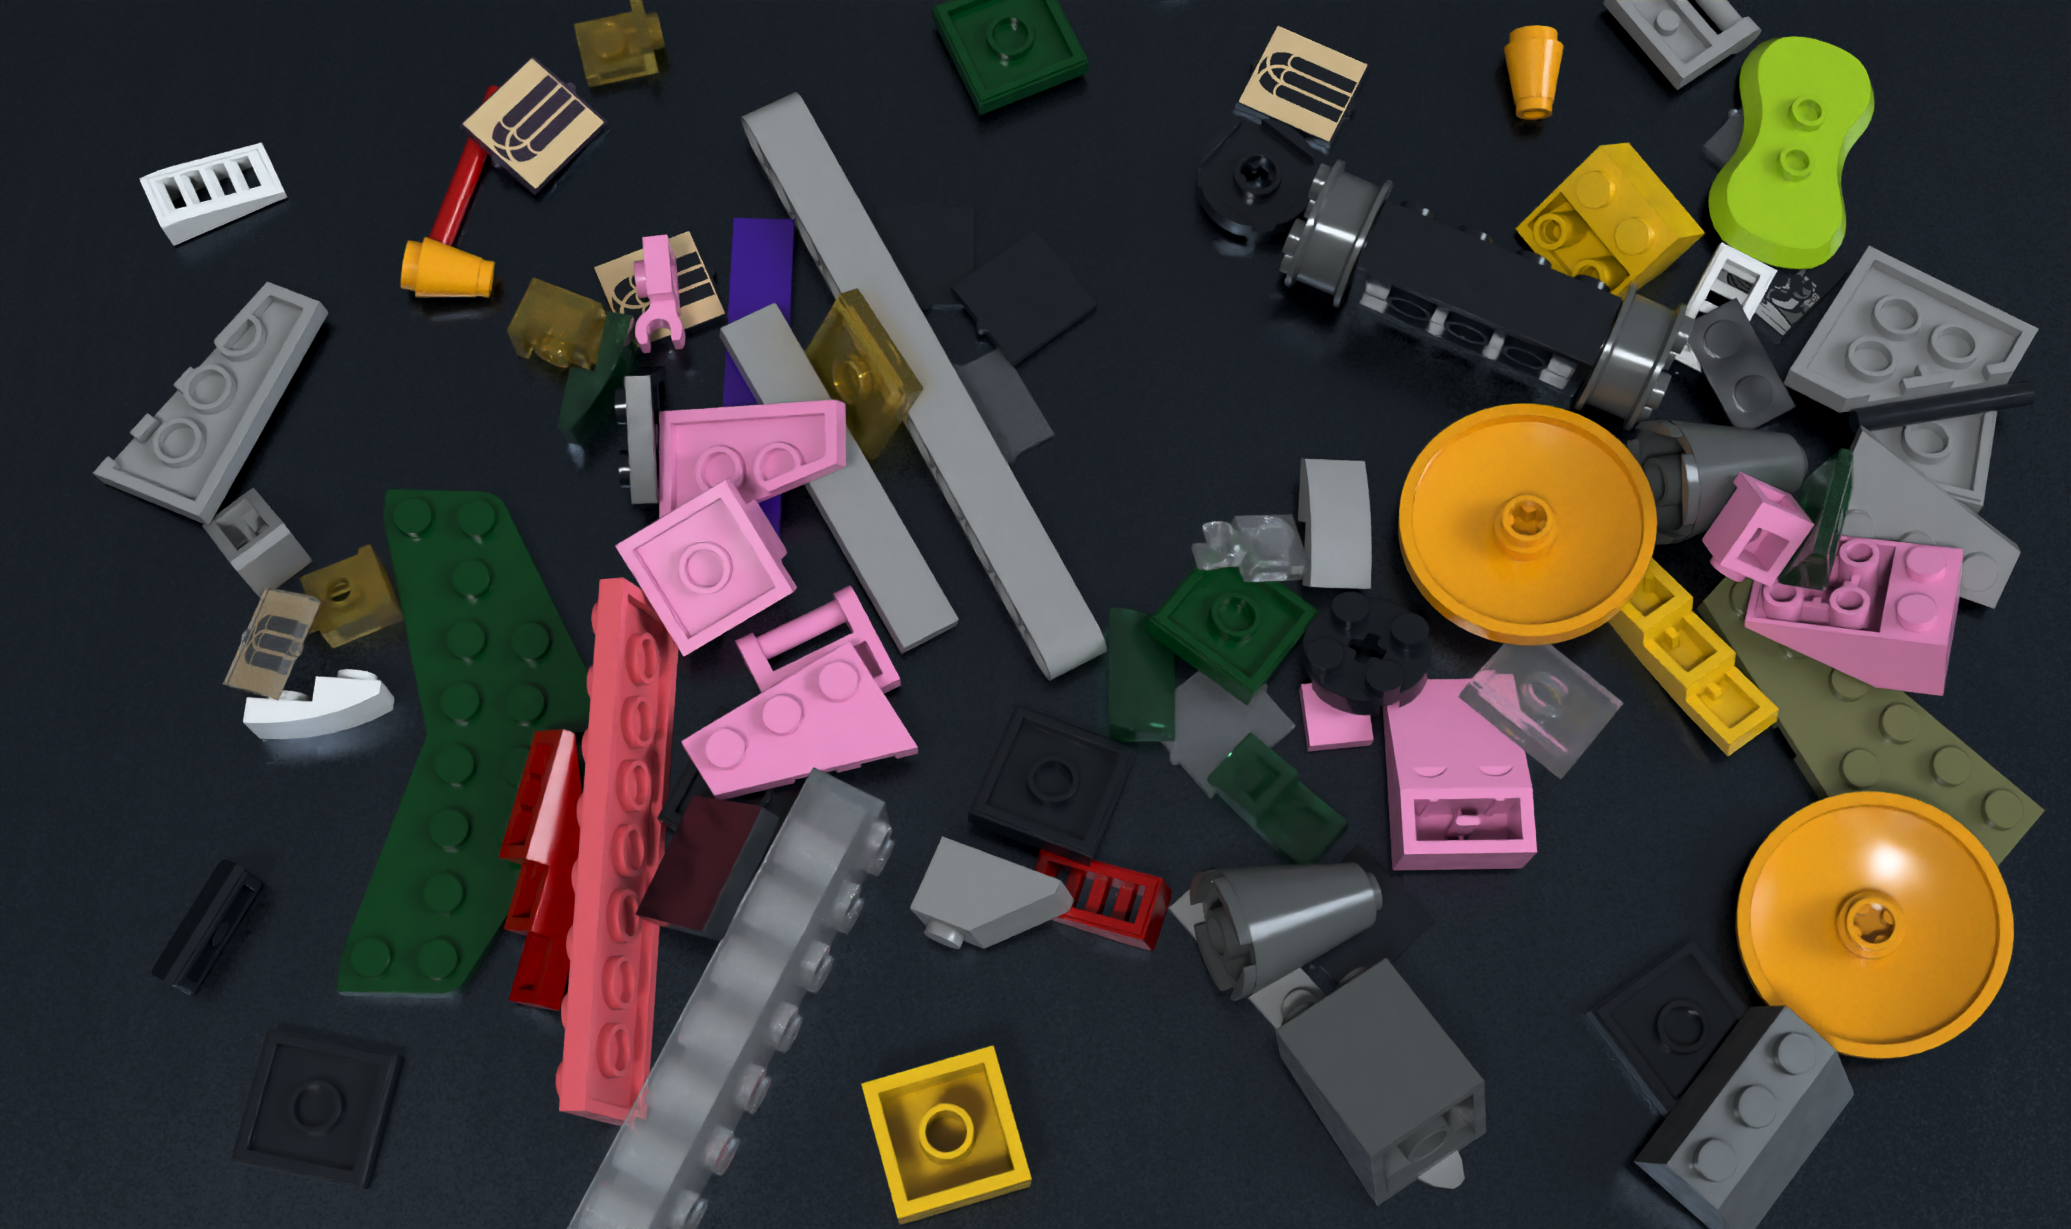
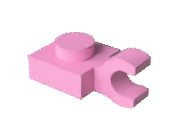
M668 235L642 237L644 260L634 261V275L638 297H648L650 306L636 322L635 335L643 353H650L651 334L656 329L667 328L671 331V338L675 349H683L686 336L679 318L681 312L677 265Z

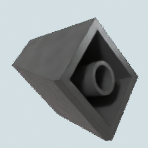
M1387 958L1371 968L1361 966L1354 969L1339 982L1336 991L1316 1004L1307 1002L1299 1005L1284 1018L1281 1027L1275 1030L1281 1059L1377 1206L1416 1181L1419 1176L1458 1150L1459 1152L1487 1133L1485 1082Z

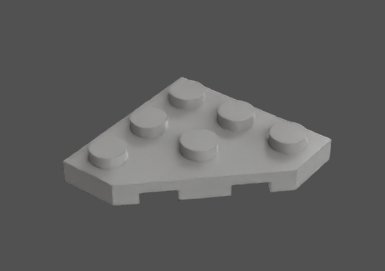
M1868 246L1790 368L1783 384L1839 413L1848 412L1856 408L2004 385L2008 383L2039 329Z

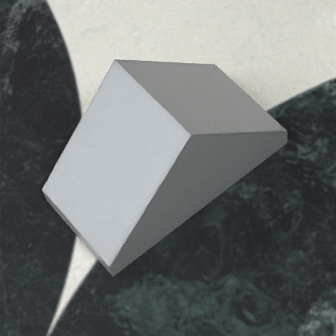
M254 487L216 514L209 526L206 524L202 525L230 564L260 599H263L313 561Z

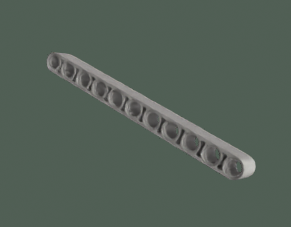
M793 92L741 116L743 129L756 157L790 218L795 219L798 233L1044 676L1050 681L1107 652L1104 637L1094 616L801 96L797 92Z

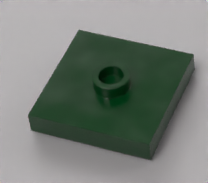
M950 0L932 7V19L979 115L1089 72V61L1058 0Z
M1219 538L1152 615L1144 631L1248 706L1301 641L1308 625L1321 611Z

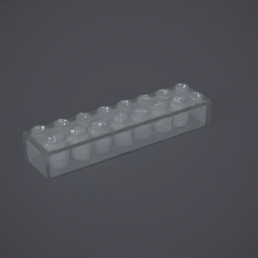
M813 767L740 903L724 939L720 941L567 1229L697 1228L708 1204L707 1200L701 1198L703 1189L712 1172L722 1176L730 1165L740 1143V1139L734 1136V1130L744 1111L755 1114L761 1105L772 1081V1078L766 1075V1071L775 1051L778 1050L785 1054L789 1050L803 1022V1017L797 1015L802 999L807 990L817 994L821 989L834 962V958L828 954L837 932L840 931L847 935L853 928L862 910L865 899L859 897L864 880L868 873L879 876L889 859L895 841L889 839L893 827L889 826L886 802Z

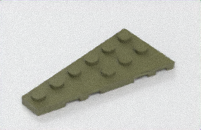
M1725 576L1697 609L1707 625L1736 652L1734 666L1744 673L1779 708L1777 721L1772 724V727L1774 729L1779 727L1797 755L1794 758L1795 763L1819 800L1844 793L1862 791L1900 794L1920 800L1947 813L1966 827L1984 846L1998 867L2045 810L1903 691L1874 687L1745 628V617L1754 580L1746 577L1743 582H1737Z

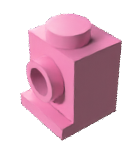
M1739 472L1733 481L1737 487L1736 491L1711 525L1702 541L1713 555L1710 563L1720 573L1737 582H1743L1748 577L1771 587L1815 524L1791 494Z

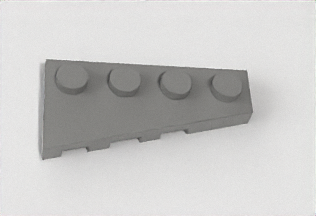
M266 282L214 339V344L217 348L196 369L189 367L173 384L177 392L154 417L147 413L130 431L134 439L115 460L108 456L93 474L105 484L209 526L328 315V311L320 301Z

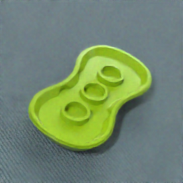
M1807 37L1772 38L1755 47L1741 67L1739 89L1744 115L1743 132L1736 151L1712 183L1708 200L1709 214L1714 229L1721 239L1732 248L1772 266L1787 269H1810L1828 261L1836 253L1844 239L1846 212L1841 187L1842 170L1848 152L1867 129L1872 119L1875 105L1874 92L1865 67L1857 58L1845 50Z

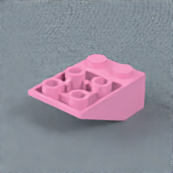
M1809 532L1771 587L1754 580L1745 617V628L1874 687L1943 696L1959 604L1964 549Z
M1510 678L1428 679L1421 693L1412 702L1400 708V701L1392 705L1383 706L1392 870L1523 868L1537 853L1533 789Z

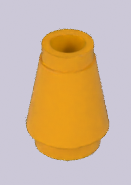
M1534 25L1517 28L1510 32L1509 43L1503 49L1514 104L1516 105V116L1518 118L1538 120L1552 115V104L1554 103L1564 45L1558 41L1557 30L1552 27Z
M425 237L423 242L408 240L402 265L401 289L415 291L416 298L477 296L489 298L493 284L495 262L483 260L482 257Z

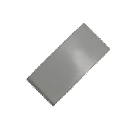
M1301 458L1298 521L1306 522L1302 585L1324 588L1371 589V512L1365 461Z

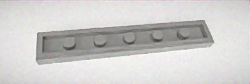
M776 303L720 328L719 337L758 405L832 400ZM846 425V467L804 485L899 651L903 654L955 627L959 618Z

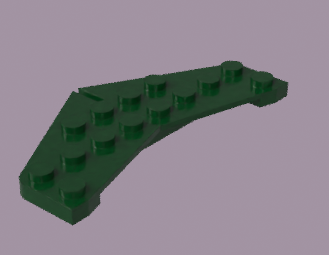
M386 489L383 520L427 736L340 956L336 992L342 996L449 998L467 989L505 931L503 928L522 865L498 857L535 731L564 729L575 733V739H582L589 725L590 697L587 690L588 671L506 505L498 496L482 491ZM576 745L583 793L586 763L582 755V745Z

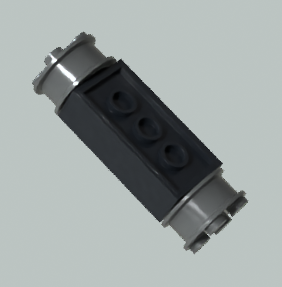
M1338 159L1333 167L1324 163L1320 165L1307 196L1310 201L1304 218L1308 220L1307 222L1299 218L1295 220L1283 247L1282 253L1285 255L1279 271L1287 274L1285 286L1291 288L1299 281L1332 295L1333 306L1340 308L1350 289L1347 300L1350 304L1573 398L1581 385L1574 408L1580 411L1587 403L1624 419L1623 429L1626 431H1630L1635 423L1647 421L1652 410L1656 411L1671 379V375L1662 372V369L1668 371L1676 354H1681L1696 319L1685 315L1687 304L1680 302L1675 309L1643 297L1636 294L1637 283L1632 281L1627 286L1622 298L1609 293L1610 288L1604 282L1587 275L1570 277L1551 269V263L1539 254L1527 250H1518L1515 254L1492 244L1493 239L1477 228L1463 225L1456 229L1434 220L1435 215L1422 205L1409 201H1402L1399 205L1389 201L1394 183L1389 179L1382 186L1373 184L1345 172V161Z

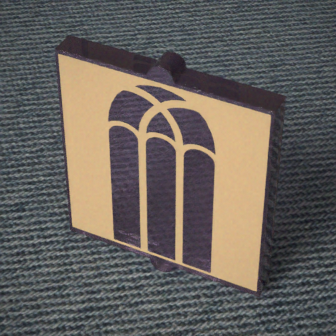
M532 56L460 124V130L492 157L491 164L495 168L503 167L530 192L536 195L606 127L607 121L576 94V86L573 83H563L538 59Z

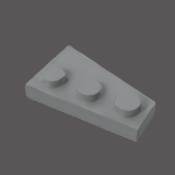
M1862 425L1858 428L1814 529V533L1964 549L1959 597L1994 609L2021 553L2017 544L1961 501L1955 500L1909 461L1900 458Z

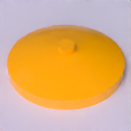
M1508 404L1487 408L1467 415L1441 431L1418 455L1408 473L1401 494L1398 518V537L1403 560L1414 584L1425 599L1445 618L1472 634L1496 642L1522 646L1547 645L1571 640L1591 632L1614 617L1630 601L1642 583L1653 555L1657 534V513L1653 492L1640 464L1625 445L1608 430L1586 417L1562 408L1540 404Z
M1870 791L1844 793L1822 799L1795 812L1773 830L1758 848L1746 869L1737 896L1735 931L1738 950L1749 981L1766 1006L1786 1005L1836 1049L1837 1053L1863 1059L1901 1058L1933 1049L1955 1038L1969 1028L1992 1003L2004 981L2012 955L2014 922L2011 901L2001 873L1988 851L1966 827L1947 813L1930 804L1900 794Z

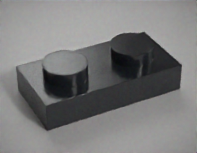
M1737 297L1696 319L1686 345L1731 427L1754 429L1796 407Z

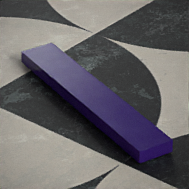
M733 219L727 325L776 303L791 328L796 237L795 219ZM726 349L723 407L758 405ZM783 493L758 503L779 538L781 536Z

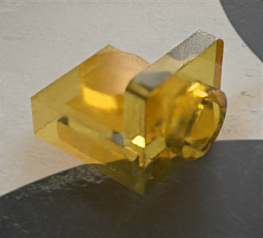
M629 0L632 12L574 24L589 87L659 73L654 50L665 48L657 12L645 14L642 0Z

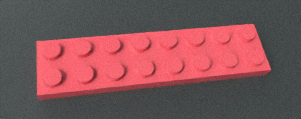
M624 577L600 579L598 602L593 607L591 617L592 628L595 634L593 665H591L587 673L590 712L588 729L585 730L582 737V755L586 764L584 790L577 802V820L581 829L578 859L574 862L571 874L572 886L575 892L573 925L570 927L566 939V949L570 959L568 993L564 996L561 1005V1019L565 1028L563 1061L559 1064L556 1072V1090L560 1098L559 1111L617 1126L645 1127L647 1124L660 926L654 925L635 914L665 854L667 826L659 823L657 817L669 797L679 648L643 590Z

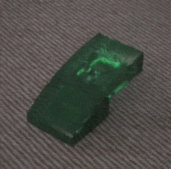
M607 311L595 371L570 367L557 426L568 443L581 445L597 428L615 402L616 387H623L625 383L624 376L629 374L639 344L635 335L636 322L632 315Z
M1251 732L1207 777V782L1225 802L1292 865L1317 864L1348 830V821L1299 781V772Z

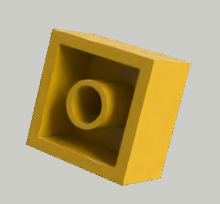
M994 1046L861 1084L900 1225L1031 1186L1032 1178Z

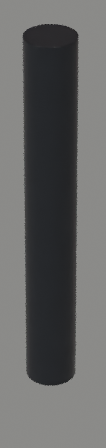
M2022 381L1850 410L1848 421L1851 431L1856 434L1860 425L1871 432L2029 406L2035 402V389L2030 381Z

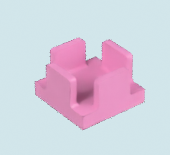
M730 477L705 490L615 545L683 656L693 652L797 589L781 561L787 554L785 546L758 502L753 499L745 503Z

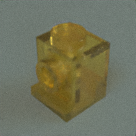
M534 277L507 329L517 355L529 359L533 349H535V353L540 358L562 368H567L572 363L590 370L593 362L600 364L604 360L612 340V330L609 327L602 303Z
M370 544L359 548V554L300 577L306 594L297 598L320 602L310 626L308 624H304V626L308 629L309 634L320 630L321 635L332 648L404 620L385 566ZM351 590L345 600L340 602L331 601L332 597Z

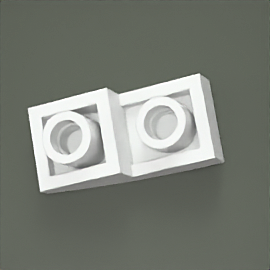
M345 669L338 671L337 678L316 676L312 701H309V696L303 693L281 690L278 699L269 697V699L247 697L243 723L260 739H294L331 734L367 723L392 711L395 697L382 681L377 680L375 674L362 670Z

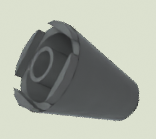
M1657 418L1640 422L1635 427L1642 430L1638 439L1628 440L1625 446L1640 464L1653 492L1657 513L1656 545L1680 543L1708 531L1736 491L1737 487L1733 481L1739 472L1792 495L1800 489L1808 471V460L1804 449L1791 435L1781 432Z
M1355 862L1211 867L1198 871L1192 877L1190 905L1202 903L1205 922L1194 925V930L1204 963L1219 990L1224 991L1233 988L1230 999L1237 1001L1254 995L1373 926L1376 921V913L1382 907V894L1375 876L1371 872H1364L1360 865Z

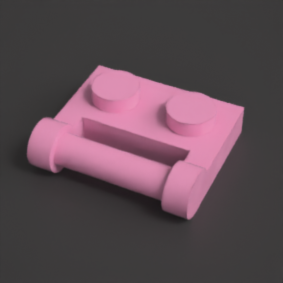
M850 585L834 592V600L758 637H755L752 632L735 640L738 650L761 693L848 641L851 642L883 694L901 686V682L865 610ZM845 622L850 628L851 634L775 671L772 670L767 661Z

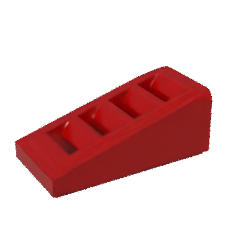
M1040 849L1034 871L1056 879L1060 869L1070 872L1065 887L1074 898V902L1069 912L1051 920L1120 943L1154 951L1172 895V890L1163 878L1092 860L1090 867ZM1085 878L1094 880L1085 909H1077L1076 905ZM1113 886L1120 890L1111 917L1102 915L1110 888ZM1141 895L1143 898L1135 923H1130L1128 921L1136 896Z

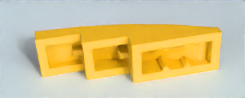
M1651 558L1645 577L1636 593L1608 622L1682 710L1727 756H1730L1774 724L1778 718L1779 708L1734 666L1736 652L1692 611L1693 596Z

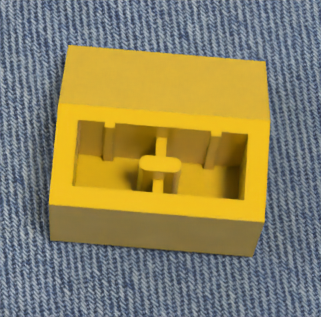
M1629 142L1600 145L1515 228L1536 254L1541 255L1551 263V269L1573 278L1576 275L1594 277L1604 282L1610 288L1609 293L1622 298L1631 281L1637 283V290L1661 275L1705 234L1702 228Z

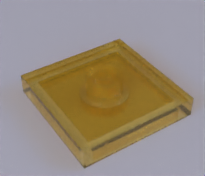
M856 288L840 293L804 353L831 399L845 403L846 425L866 460L870 461L879 456L924 388L859 289Z

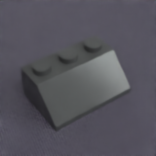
M1786 1005L1750 1007L1634 1162L1709 1229H1756L1854 1095L1836 1049Z

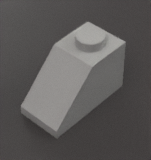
M942 836L910 909L926 926L924 934L932 940L954 949H960L963 941L985 949L1069 912L1074 898L1061 880Z

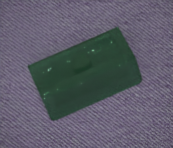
M1841 448L1805 479L1798 504L1815 525L1777 577L1779 583L1824 591V588L1828 587L1854 489V455L1851 454V450Z
M1123 607L1109 608L1110 738L1119 742L1175 741V653L1144 631L1148 620L1153 614Z

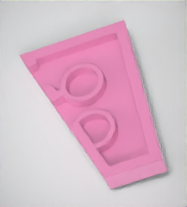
M838 400L659 412V518L730 477L745 503L753 499L760 503L846 467V405Z
M850 641L681 741L714 798L719 800L792 784L795 782V779L833 770L839 773L860 768L863 763L892 756H895L897 759L918 754L916 743Z

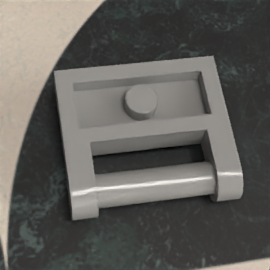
M1604 0L1603 2L1604 6L1677 90L1732 53L1737 54L1744 50L1761 33V29L1749 16L1742 18L1727 0H1695L1722 31L1719 35L1714 32L1688 0Z

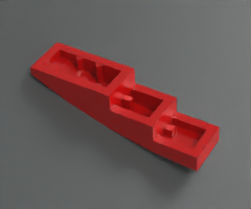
M564 729L535 731L498 857L522 865L503 929L527 936L508 1001L529 1007L556 1011L561 1009L570 969L566 939L574 920L575 892L572 886L571 874L574 862L578 859L581 828L577 820V802L582 794L575 733Z

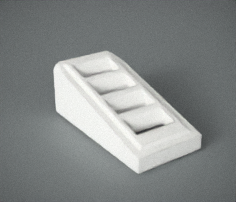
M262 142L161 169L139 178L161 228L174 246L287 197ZM253 167L261 186L249 189L242 171ZM230 177L236 193L225 196L219 181ZM207 187L212 199L200 202L196 191ZM183 197L187 206L175 209L172 201Z
M1720 243L1687 303L1685 315L1695 319L1699 311L1706 314L1718 308V306L1705 300L1711 290L1729 300L1737 297L1750 321L1777 270L1724 243ZM1721 269L1752 284L1748 294L1716 279ZM1685 345L1681 354H1676L1674 360L1701 373L1687 345Z

